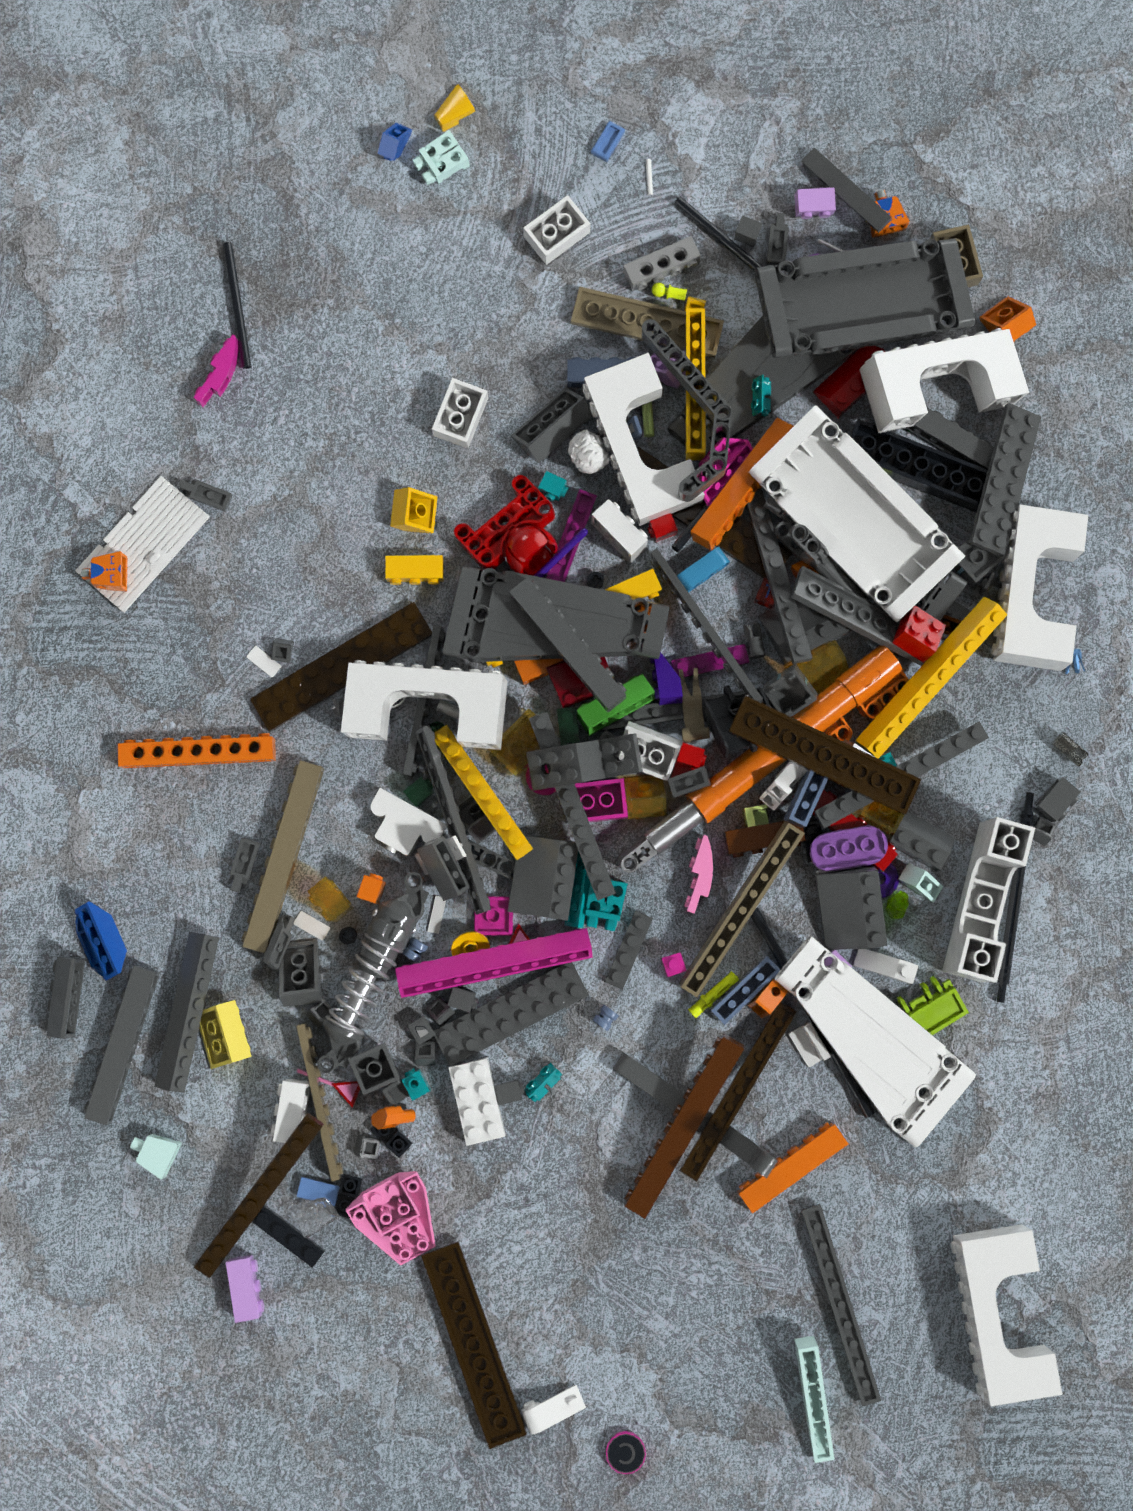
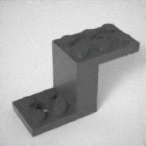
M636 733L526 752L533 791L643 772ZM619 751L624 753L623 761H620L618 758ZM547 763L551 766L550 773H547L545 770Z

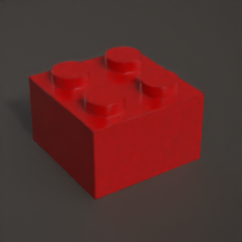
M914 606L902 617L892 643L922 663H925L936 653L946 625L919 607Z

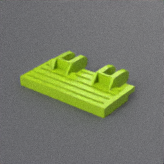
M932 976L930 977V982L934 986L936 993L931 994L928 986L924 982L920 983L919 985L924 995L922 994L909 1002L912 1011H910L901 996L897 997V1000L902 1010L931 1035H934L969 1012L950 979L942 982L945 991H943L938 980Z

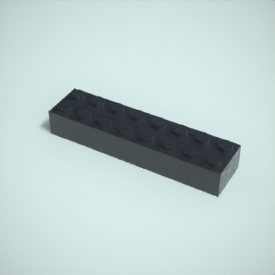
M857 419L850 437L893 480L977 513L988 472L987 469L891 431L878 433L876 425Z

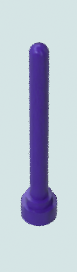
M586 528L581 529L533 576L542 578L588 534V530Z

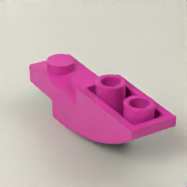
M233 334L224 341L219 353L213 355L210 364L214 371L207 375L203 386L198 387L195 391L193 398L202 407L206 405L214 393L221 397L232 379L239 354V343Z

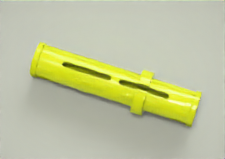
M730 971L705 995L702 994L700 999L688 1011L696 1019L708 1007L711 1008L712 1004L739 981V978Z

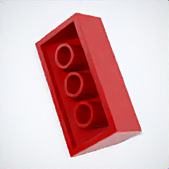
M875 345L861 347L813 391L838 419L866 394L859 369L865 364L866 360L872 357L873 353L881 350L886 352L884 349Z

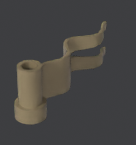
M694 668L693 696L690 695L683 670L679 669L685 728H681L683 743H691L692 740L710 739L709 727L705 728L698 668Z

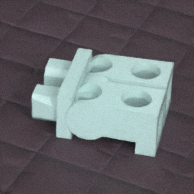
M450 130L419 149L420 154L412 160L418 171L425 166L428 168L422 174L427 185L435 181L440 184L453 173L470 166L468 157L460 145H458Z

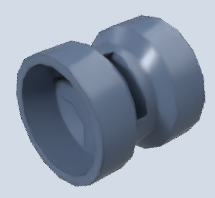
M412 937L409 941V946L403 950L402 954L419 963L421 954L426 952L428 946Z
M603 1004L600 1009L601 1012L599 1015H595L593 1021L606 1031H609L611 1023L617 1020L619 1015Z

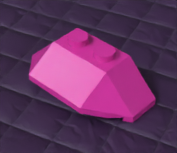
M721 437L715 444V450L720 452L725 449L726 437ZM729 438L725 475L704 491V501L708 506L712 504L753 450L748 439ZM710 451L701 460L699 467L709 460ZM716 464L713 465V468L720 470L722 466ZM705 476L698 477L699 481L704 482L707 480Z

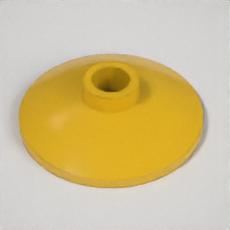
M466 932L459 935L453 941L451 953L452 956L480 949H489L490 944L483 934Z

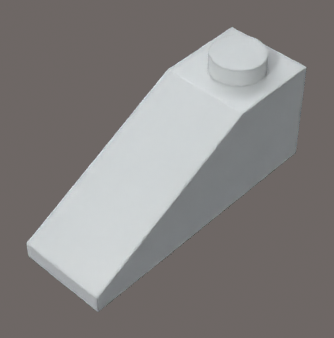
M858 949L853 966L907 984H913L919 966L867 949Z

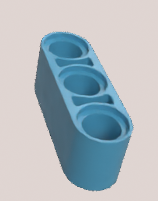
M717 547L679 573L677 577L689 593L726 567L730 561L720 547Z

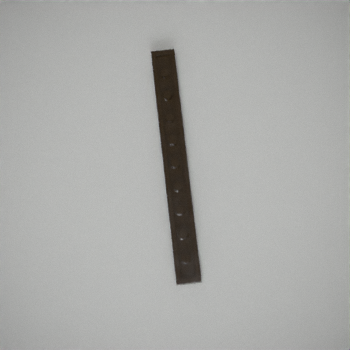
M782 1002L777 1005L679 1171L695 1182L698 1181L797 1012Z
M307 1112L193 1268L209 1279L323 1127L321 1121Z

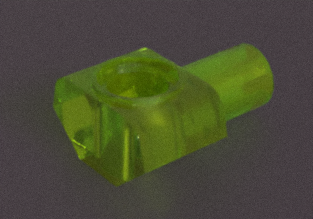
M897 891L888 897L885 909L890 919H902L908 908V894L903 891Z

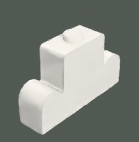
M379 788L371 803L372 812L377 817H385L375 834V838L386 844L385 849L394 854L396 851H399L406 856H410L421 836L423 841L427 843L442 837L447 830L445 823L382 788Z

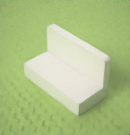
M807 1022L789 1033L791 1040L808 1067L831 1057L811 1022Z

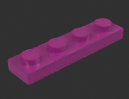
M745 644L728 648L739 665L749 663ZM713 651L671 660L672 668L678 676L679 669H682L684 678L693 676L694 668H698V675L724 669V662L721 658L718 659Z

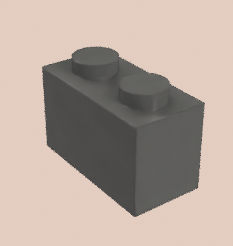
M1064 777L1058 778L1034 808L1051 823L1057 820L1061 821L1067 814L1065 810L1069 806L1072 807L1079 800L1077 796L1081 791Z

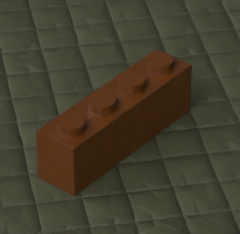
M784 821L725 831L723 834L727 855H733V858L744 856V852L751 851L752 855L763 853V849L769 846ZM795 826L796 828L804 832L803 828ZM803 835L796 847L801 846V842L806 841L805 835Z

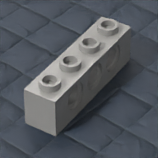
M692 236L625 264L623 273L631 290L640 291L653 282L659 283L663 281L667 276L678 275L683 269L696 267L701 255ZM681 256L684 259L679 261L675 257ZM664 263L667 267L661 268L658 264ZM647 270L650 274L643 275L641 272Z

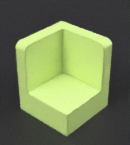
M766 804L743 809L746 828L769 824L766 811L768 807Z

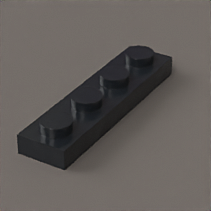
M266 1205L262 1207L252 1223L312 1268L325 1252L322 1247Z

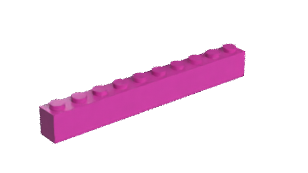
M587 928L565 933H556L546 937H537L527 941H518L508 945H499L489 949H480L470 953L442 957L436 960L422 961L417 964L403 965L395 968L400 996L404 998L593 958L588 931Z

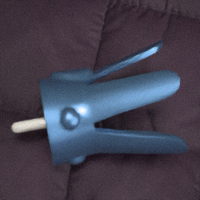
M1074 649L1073 665L1076 674L1080 672L1079 660L1085 671L1080 649ZM1070 665L1066 667L1065 674L1069 673Z

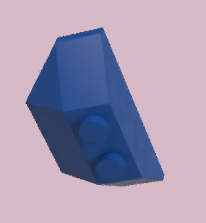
M90 901L75 909L76 933L91 968L103 976V979L106 981L121 973L127 949L112 915Z

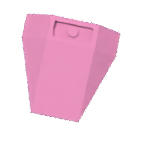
M417 1171L399 1172L364 1190L346 1208V1212L354 1226L400 1266L436 1247L426 1187Z

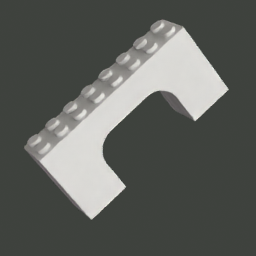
M998 328L990 333L982 331L974 336L962 335L953 340L946 338L937 343L929 341L921 346L913 344L905 349L897 347L889 352L877 351L859 369L878 433L911 427L928 413L920 388V380L948 374L962 376L971 386L979 413L1005 408V405L1008 403L1014 405L1029 393L1010 329L1002 330Z
M649 353L585 377V384L582 385L583 393L586 400L590 399L589 408L593 418L597 417L596 426L599 434L604 435L603 444L606 452L611 453L610 462L613 470L617 469L618 483L620 487L625 489V501L627 505L631 504L632 506L630 513L633 521L638 522L639 526H642L653 519L703 502L704 492L690 502L682 501L678 495L681 481L695 471L691 459L663 470H654L647 467L639 456L626 423V417L631 410L662 397L663 388Z
M1019 505L1017 511L1013 513L1014 524L1006 555L1002 556L1004 558L1002 561L1004 563V570L1000 574L1002 588L998 592L1000 606L1007 613V616L994 629L993 635L997 639L996 643L992 645L991 654L994 655L993 661L1062 671L1073 662L1076 625L1046 621L1040 618L1034 611L1032 600L1036 564L1039 558L1074 562L1085 551L1088 515Z
M355 660V663H348L341 732L347 737L387 741L390 711L399 699L404 697L445 699L458 703L460 712L457 742L462 747L501 750L508 681L499 671L490 670L489 673H481V670L470 669L469 672H465L461 668L452 667L450 670H443L439 666H431V669H426L422 665L404 667V664L400 663L386 666L383 662L366 664V661Z
M998 817L979 823L942 972L977 982L997 983L1006 948L1005 943L997 941L998 929L1012 876L1017 868L1025 867L1027 864L1035 831L1034 827Z
M1021 1224L953 1235L951 1248L953 1254H956L957 1259L954 1265L956 1273L960 1276L958 1288L964 1298V1302L961 1304L963 1313L967 1315L968 1322H965V1328L971 1338L969 1350L971 1355H974L975 1362L972 1363L974 1374L978 1377V1383H976L978 1395L990 1406L1062 1395L1055 1353L1045 1345L1020 1349L1006 1348L996 1302V1290L1003 1279L1012 1275L1040 1271L1033 1231Z

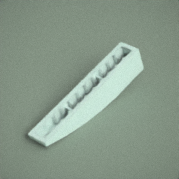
M814 1336L796 1338L794 1341L814 1462L834 1460L818 1345Z

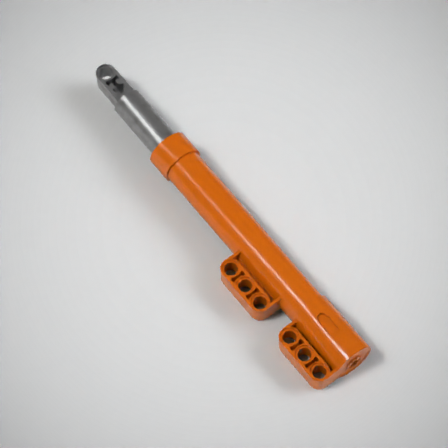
M879 645L836 678L832 685L817 695L816 701L791 717L842 742L844 739L849 741L852 737V730L843 716L856 707L863 717L875 719L899 692L898 684L902 682L904 686L909 679L903 672L902 666L894 654L884 645ZM887 693L889 700L887 703H884L883 696ZM870 705L874 707V712L871 715L868 713ZM843 728L844 736L840 738L838 731ZM759 746L755 752H751L749 748L709 779L710 786L686 794V802L644 833V837L619 856V867L628 873L637 870L653 856L664 852L702 821L707 824L724 812L729 804L787 759ZM642 847L645 848L646 853L644 855L641 853ZM627 858H631V866L624 867V861Z

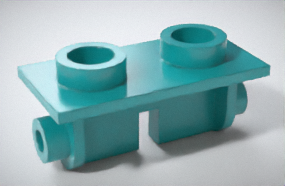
M762 374L753 379L751 385L753 391V400L751 402L752 416H756L759 413L762 416H769L771 412V399L765 398V396L771 395L770 378L764 377Z
M550 1062L541 1069L540 1074L534 1080L528 1082L524 1089L526 1095L534 1102L540 1101L548 1093L544 1086L547 1084L552 1088L561 1079L560 1077L563 1074Z

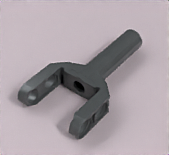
M779 521L774 525V535L797 558L814 568L821 576L864 599L867 598V595L828 556L829 552L826 546L805 525L795 524L792 526L784 521ZM784 524L787 527V532L784 535H780L778 529ZM798 527L802 528L803 530L802 536L796 530ZM792 540L798 545L797 548L791 546ZM814 541L816 544H809V542Z

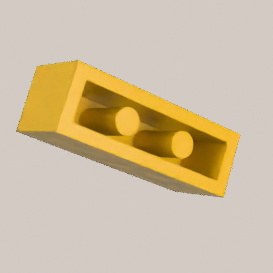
M443 555L385 556L386 581L390 582L391 585H401L402 582H409L411 585H419L420 582L437 585L439 582H444Z

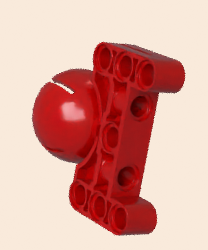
M518 475L512 480V487L517 496L475 532L469 525L461 523L455 527L454 535L463 549L482 569L492 568L495 570L497 566L505 561L506 557L507 563L513 572L533 576L557 552L556 540L550 532L544 529L547 524L554 520L555 512L550 501L527 477ZM525 485L524 488L518 489L519 486ZM544 510H549L547 513L542 514ZM468 533L466 536L461 537L462 534ZM477 545L479 546V547H478L477 549H475V550L472 549L474 546H477ZM491 558L489 562H484L485 559Z

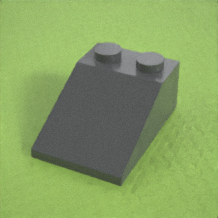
M317 940L288 944L279 966V996L284 1007L323 1002Z

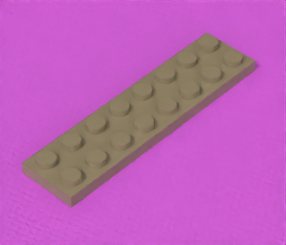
M579 286L571 324L643 341L642 324L646 320L652 319L662 327L681 350L685 351L686 311ZM705 316V356L716 357L724 320ZM664 343L658 344V345H662V346H667V345L664 344Z

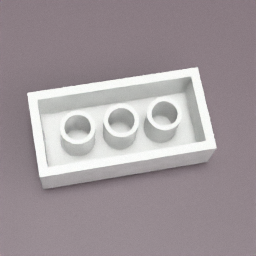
M488 1057L449 1067L466 1146L505 1137L506 1133Z

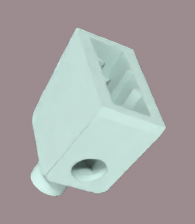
M151 1134L147 1136L145 1141L135 1137L130 1148L140 1152L136 1162L162 1180L167 1176L182 1142Z

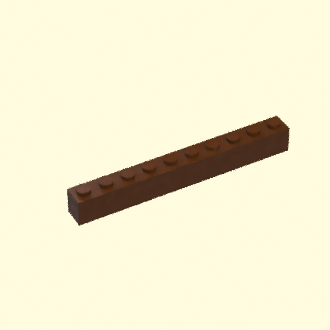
M724 1033L721 1038L717 1037L712 1047L715 1049L711 1055H706L702 1063L705 1065L701 1072L699 1070L696 1072L692 1080L695 1082L691 1089L688 1087L682 1097L685 1099L683 1104H678L673 1112L675 1118L672 1123L667 1122L663 1130L665 1133L662 1140L658 1138L653 1147L655 1149L652 1156L648 1155L643 1164L646 1168L643 1173L638 1172L634 1179L636 1185L633 1190L629 1188L624 1197L626 1200L625 1208L646 1219L744 1050L743 1044Z

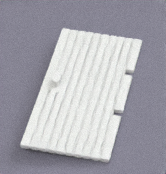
M162 476L154 482L132 507L136 511L135 514L131 515L127 512L103 539L107 545L103 548L99 544L75 570L81 576L83 568H91V559L93 557L118 551L127 556V592L97 589L124 613L210 518L208 514Z

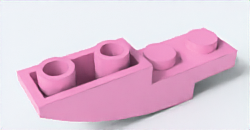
M703 835L701 839H697L695 849L698 851L696 857L692 856L689 867L692 868L690 873L698 875L697 878L693 877L690 888L693 891L691 896L687 895L684 904L687 907L686 912L692 914L696 911L700 896L708 898L712 883L713 859L710 842L706 835Z

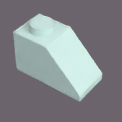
M910 863L907 864L899 877V880L908 888L933 903L943 888L926 870Z

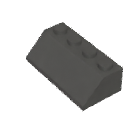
M565 388L516 430L511 437L531 459L539 463L545 460L554 449L560 447L562 442L569 436H572L579 427L589 421L592 417L589 405L582 396Z
M57 957V961H54L53 972H55V976L50 985L52 998L47 1006L50 1012L49 1019L45 1022L46 1036L60 1039L75 1037L86 959Z

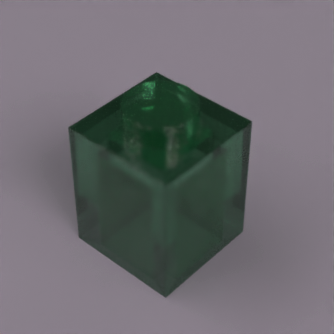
M420 777L403 792L417 808L434 794L432 791L434 787L428 778L423 780Z

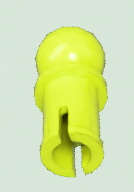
M655 283L651 288V292L655 297L667 295L666 299L673 298L685 301L687 289L671 287L670 284L669 288H666L662 283Z

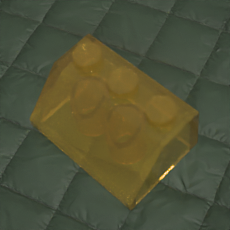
M836 640L811 653V661L796 663L818 694L832 685L836 678L849 669L846 657ZM793 664L788 665L787 667H785L784 670H786L787 668H789V667L792 666Z

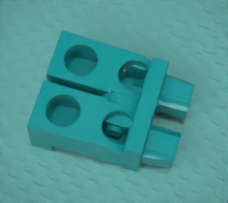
M611 880L616 894L598 901L590 883L585 913L587 915L586 926L597 928L598 918L606 919L604 930L615 931L617 922L620 921L628 883Z

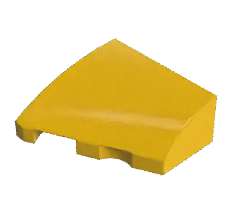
M458 84L434 114V117L444 132L458 125L460 119L474 113L475 108Z

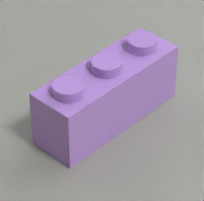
M253 1255L229 1259L226 1261L235 1323L259 1319L262 1312H264V1303L259 1298L261 1284L260 1280L256 1279V1272L258 1271L257 1260H253Z

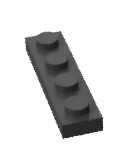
M637 911L634 912L605 983L623 990L653 918Z

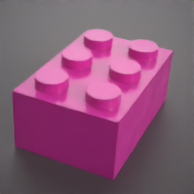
M624 778L575 784L589 823L628 818Z

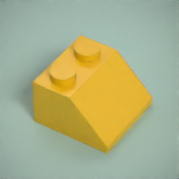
M410 487L394 490L390 527L409 532L434 533L437 496Z

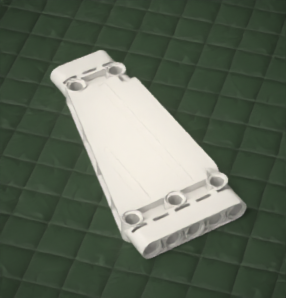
M809 936L775 977V980L797 998L889 1127L913 1147H918L974 1080L976 1074L949 1052L940 1041L812 936ZM826 957H832V963L829 966L824 965ZM802 987L807 988L805 996H799L798 994ZM947 1057H951L950 1064L944 1066V1060ZM926 1087V1093L919 1096V1090ZM901 1118V1123L898 1126H894V1120Z

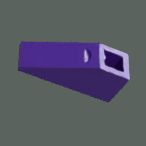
M660 652L659 660L650 658V664L654 663L655 670H652V680L657 683V688H654L655 699H659V705L682 703L681 679Z

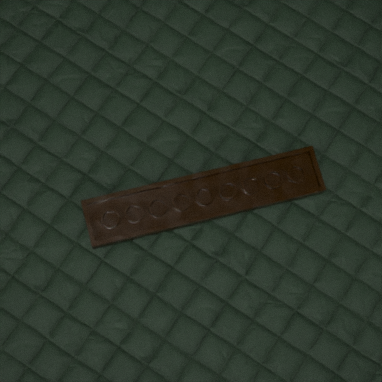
M637 447L639 456L647 467L654 470L668 468V466L642 448ZM703 499V502L671 515L688 526L706 505V502ZM739 516L733 521L731 529L724 533L720 544L716 547H720L722 551L768 581L753 527L749 521ZM778 542L785 564L792 552Z
M412 602L250 698L268 731L271 732L344 689L347 681L348 663H355V660L366 661V664H374V662L386 664L431 637L432 631L416 604Z
M746 695L743 697L728 732L903 815L907 814L921 781L920 778Z
M457 1241L422 1254L421 1257L489 1449L527 1435L460 1242Z

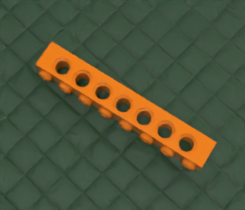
M269 733L258 734V737H251L250 734H241L239 738H232L231 735H221L220 739H212V736H202L201 740H193V737H182L181 741H174V738H162L160 742H155V739H143V742L136 743V740H124V743H118V767L123 769L276 761L275 738L270 736ZM258 743L259 750L252 753L250 750L251 745ZM239 744V752L233 754L231 751L232 746ZM215 745H220L221 747L218 754L212 753ZM196 746H201V753L199 755L193 754V749ZM177 747L182 748V753L179 756L174 755V750ZM158 748L163 749L160 757L155 756V751ZM143 749V756L137 758L136 751Z

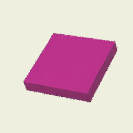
M488 896L491 910L478 915L474 911V932L483 935L513 936V913L507 912L510 897Z

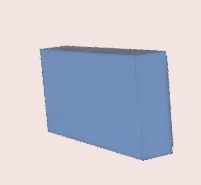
M609 121L592 148L591 154L607 162L624 135L625 129Z
M302 1176L297 1197L335 1206L340 1185Z

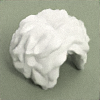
M586 429L577 433L570 440L568 454L571 457L572 463H575L580 472L592 474L609 464L611 460L610 454L606 452L602 438L599 435H595V433L589 432Z

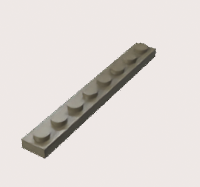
M306 1023L296 1027L317 1119L323 1123L320 1133L332 1182L339 1180L344 1171L342 1163L338 1162L337 1154H339L337 1142L334 1143L332 1135H335L333 1123L329 1124L330 1108L328 1104H325L323 1097L326 1096L325 1087L319 1081V1077L322 1074L315 1062L317 1057L316 1047L312 1046L310 1038H313L312 1029Z

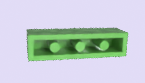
M643 674L633 676L628 682L623 684L627 690L625 692L626 699L609 713L596 698L590 703L582 704L577 709V719L589 736L655 700V691Z

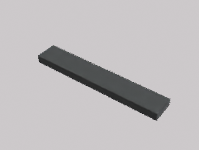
M815 147L801 160V163L828 188L835 187V194L878 233L892 220V217Z

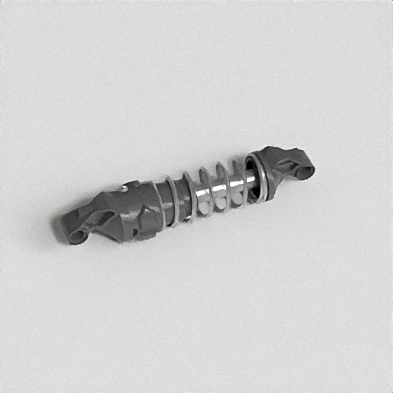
M410 872L405 876V895L380 902L377 909H374L372 912L373 917L365 934L367 939L361 941L363 947L360 953L355 954L358 960V967L348 968L349 973L357 978L358 981L346 980L342 982L343 987L351 995L338 994L335 997L345 1008L344 1010L339 1008L329 1009L330 1015L325 1016L326 1018L322 1022L332 1046V1050L321 1056L318 1060L317 1066L322 1073H330L338 1066L347 1068L349 1064L348 1058L354 1056L361 1048L364 1032L354 1026L356 1019L359 1018L367 1022L371 1021L369 1017L360 1011L363 1005L373 1008L377 1007V1004L367 999L370 991L378 994L384 993L382 989L373 985L376 977L391 980L386 974L389 969L397 966L395 960L398 954L405 950L411 935L416 931L417 922L424 914V903L429 892L423 890L422 877L416 872ZM412 875H416L419 878L418 885L414 887L408 883V878ZM354 971L361 972L360 976L356 974ZM346 984L354 985L355 987L351 989ZM340 998H345V999H349V1000H348V1002H347V1004H346V1003H345L344 1001H342ZM334 1012H339L342 1014L340 1017H338L336 1014H334ZM324 1058L332 1061L331 1068L323 1067L322 1060Z

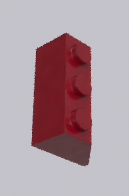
M599 657L602 661L600 664L604 669L606 667L609 668L605 657ZM564 660L546 667L563 709L593 697L592 693Z

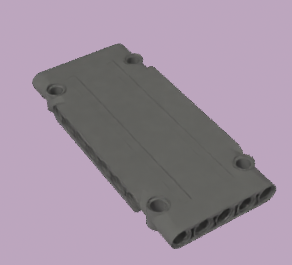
M955 238L939 241L928 239L922 244H917L916 241L820 254L801 257L793 262L785 260L779 265L755 268V281L773 358L789 355L802 356L809 352H812V354H823L925 338L936 333L945 334L950 330L973 327L975 323L959 247ZM781 270H785L788 275L783 274ZM797 342L802 343L804 348L799 347Z

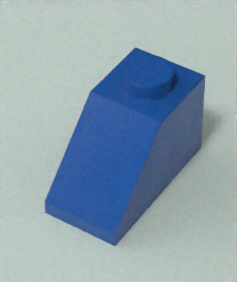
M399 123L393 124L382 133L377 154L382 155L386 160L395 161L401 156L413 130Z

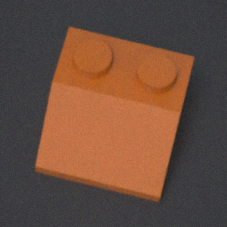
M1009 296L979 317L989 332L998 328L1002 330L1010 329L1013 342L1037 325L1031 306Z

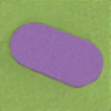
M861 826L827 832L817 836L811 843L810 858L813 864L823 871H837L871 865L879 862L885 856L888 849V841L885 834L873 826Z

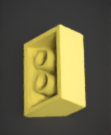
M233 1000L204 1009L199 1029L210 1068L214 1069L251 1057L250 1046L247 1043L245 1029L240 1019L236 1001Z

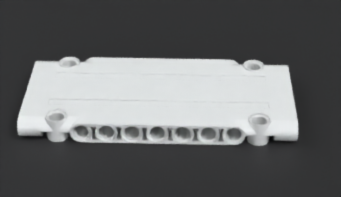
M817 405L748 472L776 500L775 502L796 524L805 525L826 546L829 552L828 556L867 595H870L895 622H898L965 557L948 539V536L941 532L935 521L846 432L843 433L839 426ZM832 427L835 429L836 434L831 437L827 436L825 429ZM770 483H779L780 489L775 492L771 491L769 488ZM936 536H940L944 540L943 545L940 547L934 544ZM879 591L887 593L886 601L878 599L877 594Z

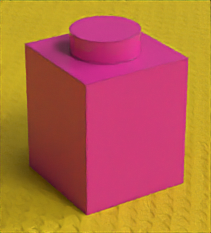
M681 952L661 958L667 977L687 971Z

